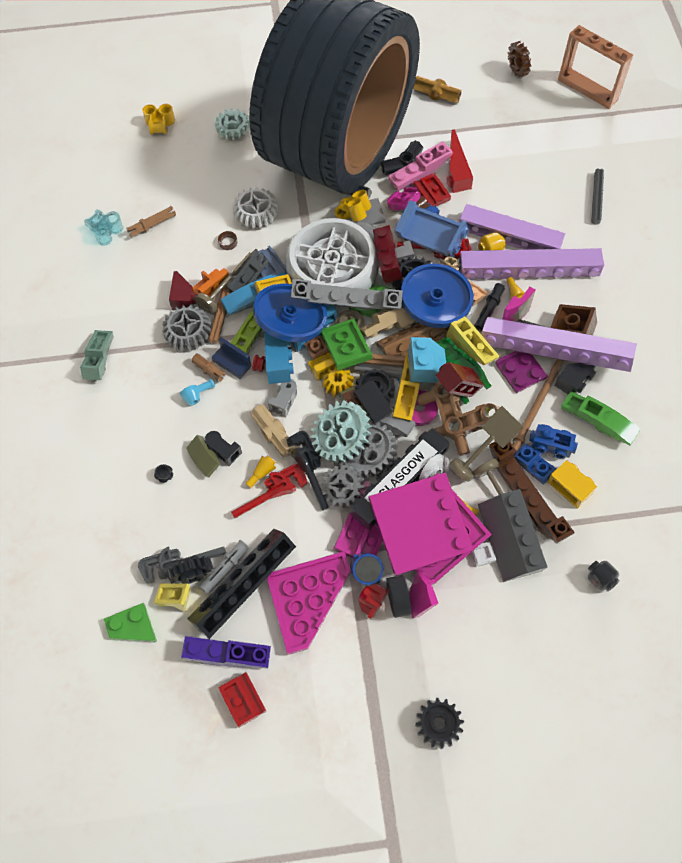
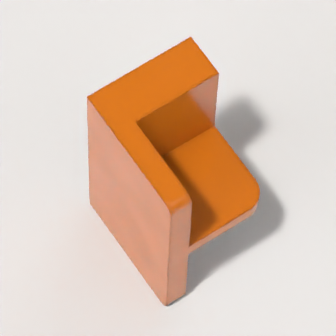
M225 268L220 271L215 269L210 274L202 271V280L193 286L194 293L197 295L204 293L210 297L229 275V272Z

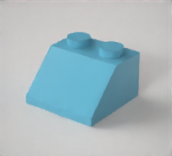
M411 337L407 349L410 382H439L435 375L439 372V368L446 363L445 349L431 338Z

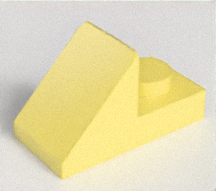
M160 584L154 604L158 606H173L181 611H185L191 594L190 585Z

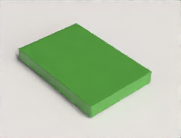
M354 318L326 327L320 333L338 371L373 359L372 353Z

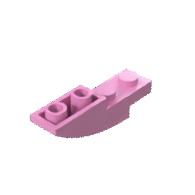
M442 141L417 155L416 161L389 175L388 181L397 191L408 185L413 187L414 181L418 182L421 178L434 173L453 154V151Z

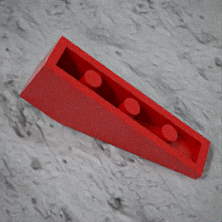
M452 129L450 149L453 151V154L449 157V172L446 180L448 187H451L452 193L471 190L474 178L455 129Z

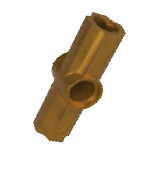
M417 76L413 88L414 90L427 93L432 100L437 101L442 98L457 104L462 94V90L448 86L444 80L439 78L433 81Z

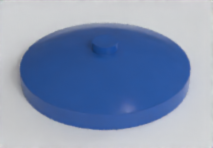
M425 264L414 268L407 274L401 287L403 291L402 305L408 315L415 321L433 328L450 327L452 322L458 321L465 316L467 317L474 300L473 289L467 278L458 270L443 264Z
M292 284L270 285L258 293L253 306L254 318L257 324L269 335L283 341L304 342L317 337L323 331L327 320V311L324 304L307 303L291 298Z

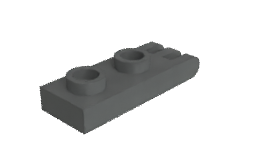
M257 249L253 250L226 285L231 291L234 292L254 282L268 264L269 260L264 258L262 253L258 255L259 251Z

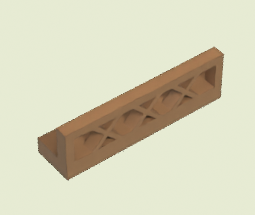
M418 322L409 328L377 341L376 345L379 349L383 350L384 355L406 356L411 337L431 338L436 342L446 337L449 327L433 328Z

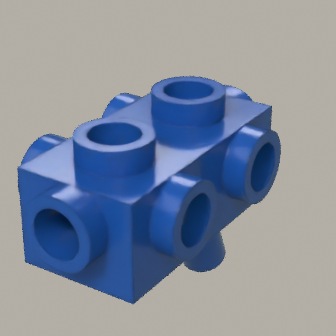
M538 424L536 430H532L529 441L532 442L531 447L541 454L546 452L553 453L558 459L569 458L571 453L575 454L578 445L575 442L576 434H572L567 430L554 429L545 424Z

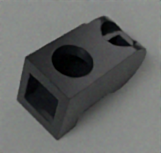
M210 431L206 434L205 442L208 449L215 451L216 456L228 466L242 454L241 446L234 441L230 445L222 438L218 431Z

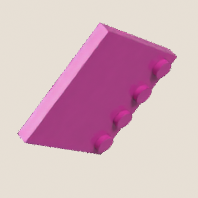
M446 473L368 497L394 576L474 550Z

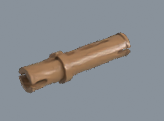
M169 206L127 227V232H130L131 238L143 231L147 232L149 228L176 216L175 210L172 211L174 209L172 206Z

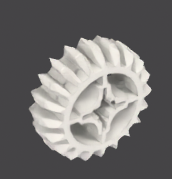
M250 187L248 191L243 190V193H238V197H235L233 203V214L237 222H240L241 226L245 225L247 229L250 226L253 229L255 227L261 229L262 225L268 226V222L273 223V219H276L278 213V202L274 194H271L269 190L265 191L264 187L261 190L258 187L256 189H251Z

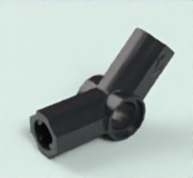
M417 140L411 141L399 157L381 161L383 175L393 174L416 161V156L423 151L421 143Z

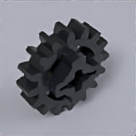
M195 555L178 560L177 565H172V568L168 569L167 576L171 584H179L181 582L182 584H190L204 579L203 576L212 572L211 559L209 557L205 558V556L198 558Z

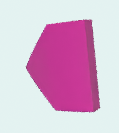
M421 569L417 570L409 591L412 619L420 617L439 604L432 587L436 580H430Z

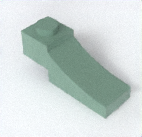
M94 331L84 350L86 357L80 366L82 379L93 381L102 379L106 370L108 351L114 338L113 331Z

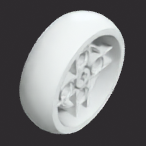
M338 218L321 219L302 228L291 240L285 259L286 272L289 274L291 282L292 279L310 280L312 284L367 290L375 282L380 267L376 245L370 234L359 225ZM355 248H357L363 255H357ZM299 267L308 269L312 278L305 275Z

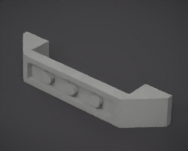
M292 279L291 298L315 304L372 310H399L402 305L403 291L393 289L376 291L312 284L310 280Z

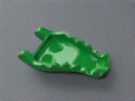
M450 337L442 338L437 342V344L445 349L446 363L451 362L472 368L484 383L486 389L492 386L481 366L472 357H469L463 350L458 348ZM459 395L460 400L465 405L470 402L468 397Z

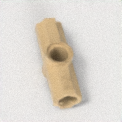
M264 404L256 406L250 414L261 428L260 430L265 439L274 445L282 457L291 455V451L296 448V445L288 447L286 439L289 436L286 434L282 423L272 416Z

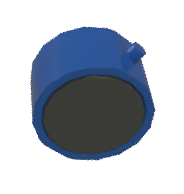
M369 552L359 553L358 555L354 554V559L351 563V572L354 578L365 585L381 582L380 578L384 570L381 560Z

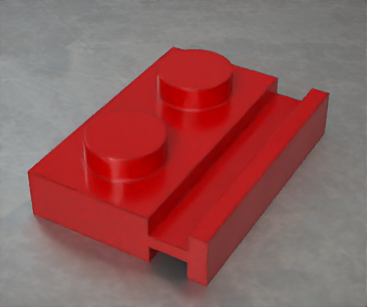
M435 173L421 178L418 182H413V186L418 189L420 195L431 206H438L451 200V195Z
M247 672L218 687L238 728L267 712Z

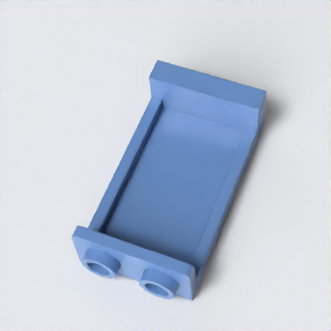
M409 200L394 231L400 239L410 240L411 243L447 257H454L459 252L460 243L463 238H466L469 229L464 220L461 223L419 208L416 202Z

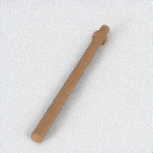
M557 359L523 423L524 427L519 431L518 435L514 436L512 445L516 451L524 444L525 436L564 360Z

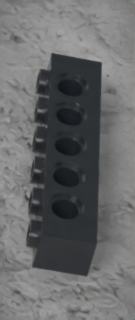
M273 529L187 620L201 634L210 639L296 548L295 544L284 532Z

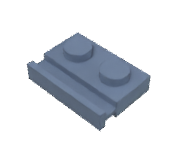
M270 245L267 249L259 251L258 255L262 253L264 258L269 260L268 264L259 274L261 278L270 274L274 276L284 271L287 274L284 263Z

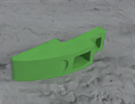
M571 391L561 405L562 410L595 425L596 430L631 446L640 432V429L626 417L591 396L587 395L585 398Z

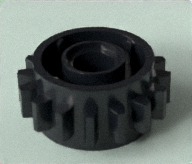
M373 369L371 371L366 370V373L360 374V379H356V386H354L356 390L370 380H373L388 403H390V398H394L395 385L394 379H390L389 373L386 374L383 370Z
M436 698L435 703L428 700L427 707L421 705L420 710L423 714H416V718L420 719V722H416L415 727L420 728L417 735L424 736V744L429 741L431 742V748L439 745L440 749H443L444 744H447L449 747L452 746V739L456 742L460 739L457 733H463V729L459 726L464 723V720L459 719L462 712H456L454 709L455 703L449 705L448 699L440 702L439 698ZM434 719H443L445 728H436L433 723Z

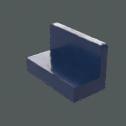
M221 337L219 339L220 348L211 357L212 361L241 379L252 367L250 356Z

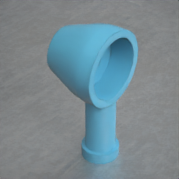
M209 379L198 386L191 385L184 388L180 395L185 402L192 406L200 401V392L214 388L215 384L212 379Z

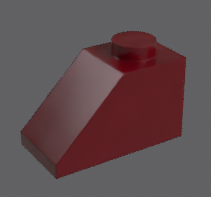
M173 271L169 296L172 310H175L176 307L182 309L183 305L188 308L190 304L194 309V304H197L195 301L197 294L194 293L192 285L178 271Z

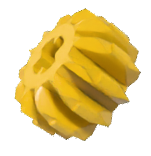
M334 366L333 371L328 369L327 374H324L322 385L326 389V393H332L334 398L336 395H339V392L353 387L354 377L349 370L344 371L342 369L338 371L336 366Z

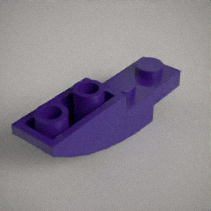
M185 636L181 659L218 666L268 668L271 646Z

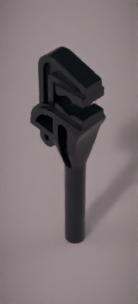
M299 431L286 439L287 445L292 447L302 444V448H295L291 451L292 458L307 475L320 508L324 511L329 506L314 473V470L321 466L320 459L322 457L319 452L315 451L308 433Z

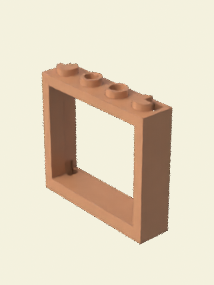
M578 25L569 33L558 80L610 109L619 100L634 55L585 27ZM579 42L621 65L612 91L572 69Z

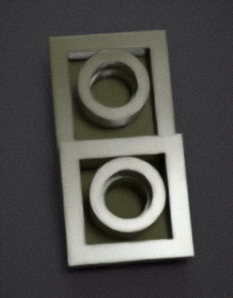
M196 435L186 449L198 469L205 477L209 478L219 467L220 463L215 451L208 449L203 436Z

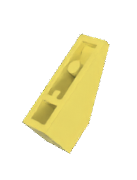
M466 316L451 323L446 337H450L456 346L469 357H472L482 365H486L499 358V355Z

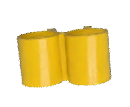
M148 104L142 109L151 135L154 133L167 134V126L175 123L173 108L170 104H162L158 109H156L155 105Z
M359 190L352 197L342 198L339 206L334 211L336 217L344 220L352 218L354 222L363 220L367 216L366 211L372 207L366 191Z

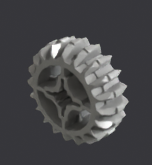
M191 304L188 308L184 305L182 309L176 307L175 312L170 311V316H165L166 321H163L162 332L168 344L174 346L176 350L181 348L184 351L185 348H188L191 351L192 347L198 349V344L204 345V340H208L211 322L209 316L203 310H200L198 306L194 309Z

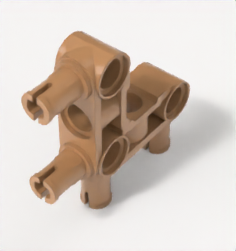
M439 381L430 391L417 395V401L420 406L436 401L443 424L435 428V430L443 437H448L455 441L458 455L469 454L470 450L466 440L467 434L483 429L482 426L490 419L489 411L495 409L496 412L500 407L492 403H486L476 406L474 410L462 413L459 395L448 392L443 395L444 387ZM456 422H458L459 428L456 431H454L453 426Z

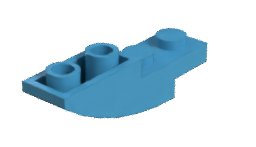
M284 271V272L279 273V274H276V275H274V276H272V274H270V275L265 276V277H263V278H260V279H258V280H256V281H260V280H265V279H269V278H273V277H278V276L286 275V273H285V271ZM256 281L239 288L220 300L228 316L254 306L255 298L258 295L254 285Z

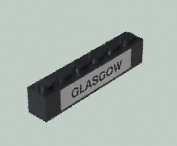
M431 428L428 432L424 431L420 435L419 441L415 445L411 444L405 451L406 454L402 458L398 457L393 462L392 468L389 471L385 470L379 476V481L375 485L371 484L366 489V494L361 499L358 497L352 503L351 515L367 530H370L376 524L368 499L369 496L418 481L426 463L437 454L444 455L448 451L450 442L434 428Z

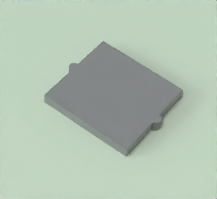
M371 199L372 207L366 211L367 216L361 221L372 226L385 223L386 220L379 199Z

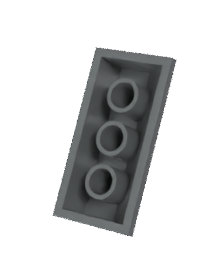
M520 489L500 494L478 504L484 526L492 534L489 537V541L493 548L503 582L539 573L547 568Z

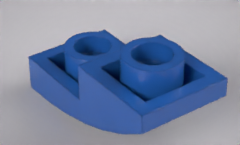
M527 443L516 452L514 457L530 475L543 485L557 469L542 459L541 453Z

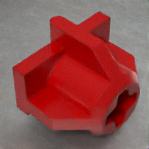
M379 584L365 586L358 597L361 611L367 614V617L370 619L373 618L378 609L383 605L382 603L389 590Z

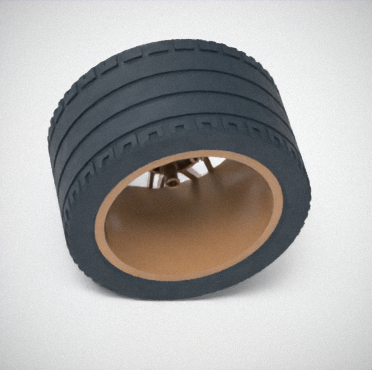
M290 0L278 16L269 33L253 81L249 123L251 138L258 155L267 162L342 194H351L359 190V185L364 186L376 173L381 165V161H384L401 127L413 92L420 53L419 30L413 16L374 0Z

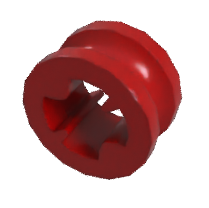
M255 355L252 370L263 372L266 357Z

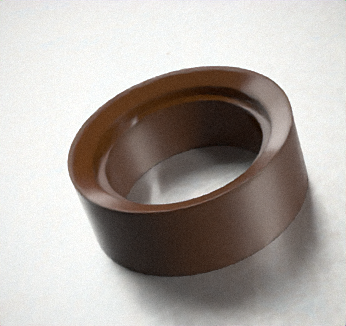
M224 231L218 237L219 246L224 250H232L237 246V236L232 231ZM230 237L234 239V242L230 245H225L222 243V240Z

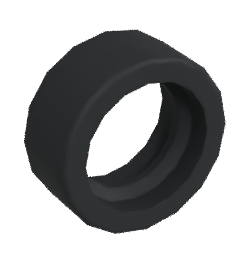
M399 575L386 578L387 590H389L388 598L393 616L397 618L411 615L409 592L404 576Z

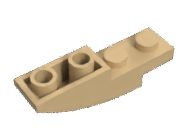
M401 307L399 310H383L372 314L374 322L360 328V331L364 337L372 338L377 336L378 331L382 329L385 331L393 327L409 328L415 320L408 315L404 307Z

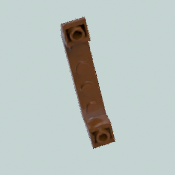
M495 442L489 444L493 459H497L499 462L498 472L511 491L521 490L527 510L541 534L555 543H559L573 535L575 532L563 516L557 519L514 458L517 451L511 442L504 448Z

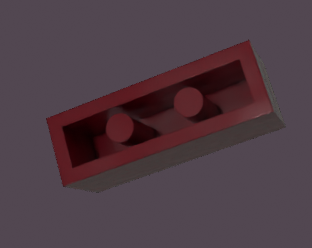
M390 225L373 229L380 271L385 284L402 280Z
M451 362L442 365L439 368V372L435 375L450 394L472 397L485 386L472 368Z

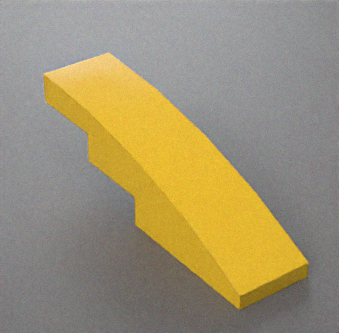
M407 352L393 417L412 421L420 382H410Z

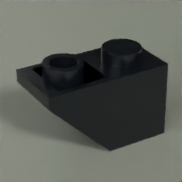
M583 363L568 364L558 376L554 386L567 395L571 391L581 394L587 385L585 382L587 380L591 381L597 371L594 369L596 366Z

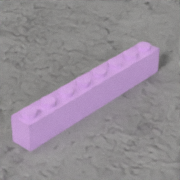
M602 248L461 251L459 264L461 265L460 273L467 279L600 276L604 268Z
M487 317L482 330V336L492 347L631 372L637 343Z

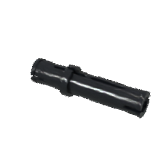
M496 283L491 294L487 296V302L474 324L478 331L483 330L487 317H491L496 306L500 304V298L506 289L503 284Z

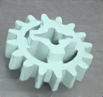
M231 108L229 112L224 110V114L219 113L220 117H216L215 127L221 137L226 136V139L232 137L234 140L236 136L241 138V134L246 135V131H249L248 115H245L244 111L239 112V109L233 111Z

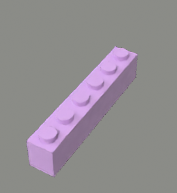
M466 204L459 221L460 223L462 220L466 221L469 229L468 233L480 237L490 233H498L503 236L505 244L523 250L561 249L566 234L470 204Z

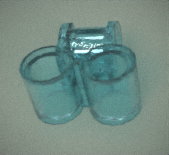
M96 209L94 214L84 221L86 226L94 232L100 245L110 244L112 241L111 234H119L124 229L120 215L114 211L105 215Z

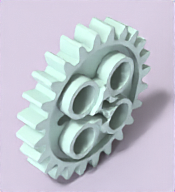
M343 400L342 405L336 401L335 407L329 404V410L327 411L323 408L324 414H318L319 421L313 422L317 426L311 428L315 432L311 436L315 440L312 445L316 447L315 451L319 452L320 456L324 459L326 458L330 462L333 460L336 463L341 460L345 463L346 457L353 460L352 454L355 453L359 456L358 449L364 450L363 442H369L365 437L371 435L367 431L371 427L367 423L370 418L366 416V412L360 406L355 405L351 401L347 403Z

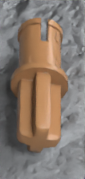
M198 353L192 357V363L202 369L204 374H209L218 382L223 380L222 376H225L226 373L216 367L214 362H209Z

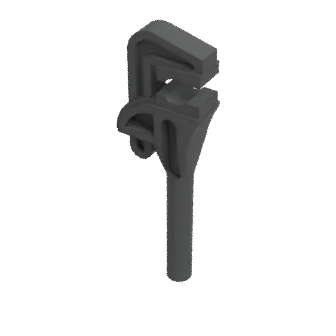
M168 546L159 554L142 558L138 562V569L145 582L152 583L155 582L153 565H156L158 568V576L162 580L168 577L167 572L169 568H172V565H177L178 560L186 558L180 557L179 549L171 550ZM223 546L196 554L198 558L205 556V558L209 557L211 559L224 555L226 550Z

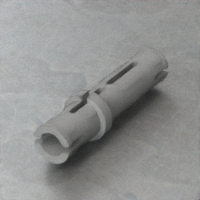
M239 540L229 553L226 552L224 554V559L212 570L199 587L206 594H209L233 565L236 566L238 564V560L249 549V546L242 540Z

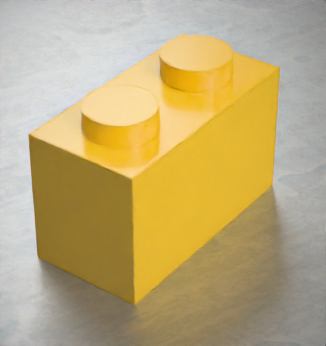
M568 460L551 474L547 482L577 509L597 488V485H595L590 477L585 476L575 464L570 463Z

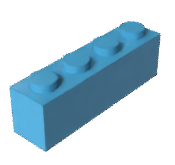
M264 331L268 384L291 382L290 374H294L293 363H289V360H293L292 349H288V347H291V342L277 339Z

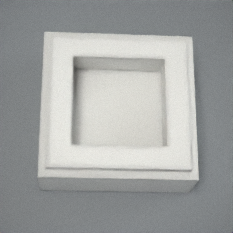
M490 541L480 544L471 552L476 567L497 561Z

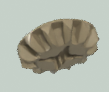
M346 310L337 316L336 324L354 318L360 329L364 327V318L357 311Z

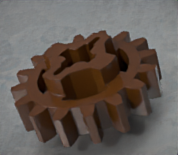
M516 41L511 43L507 52L508 60L510 61L509 66L512 72H515V76L518 75V78L526 76L531 71L530 67H532L531 58H529L530 52L527 46L524 47V42Z

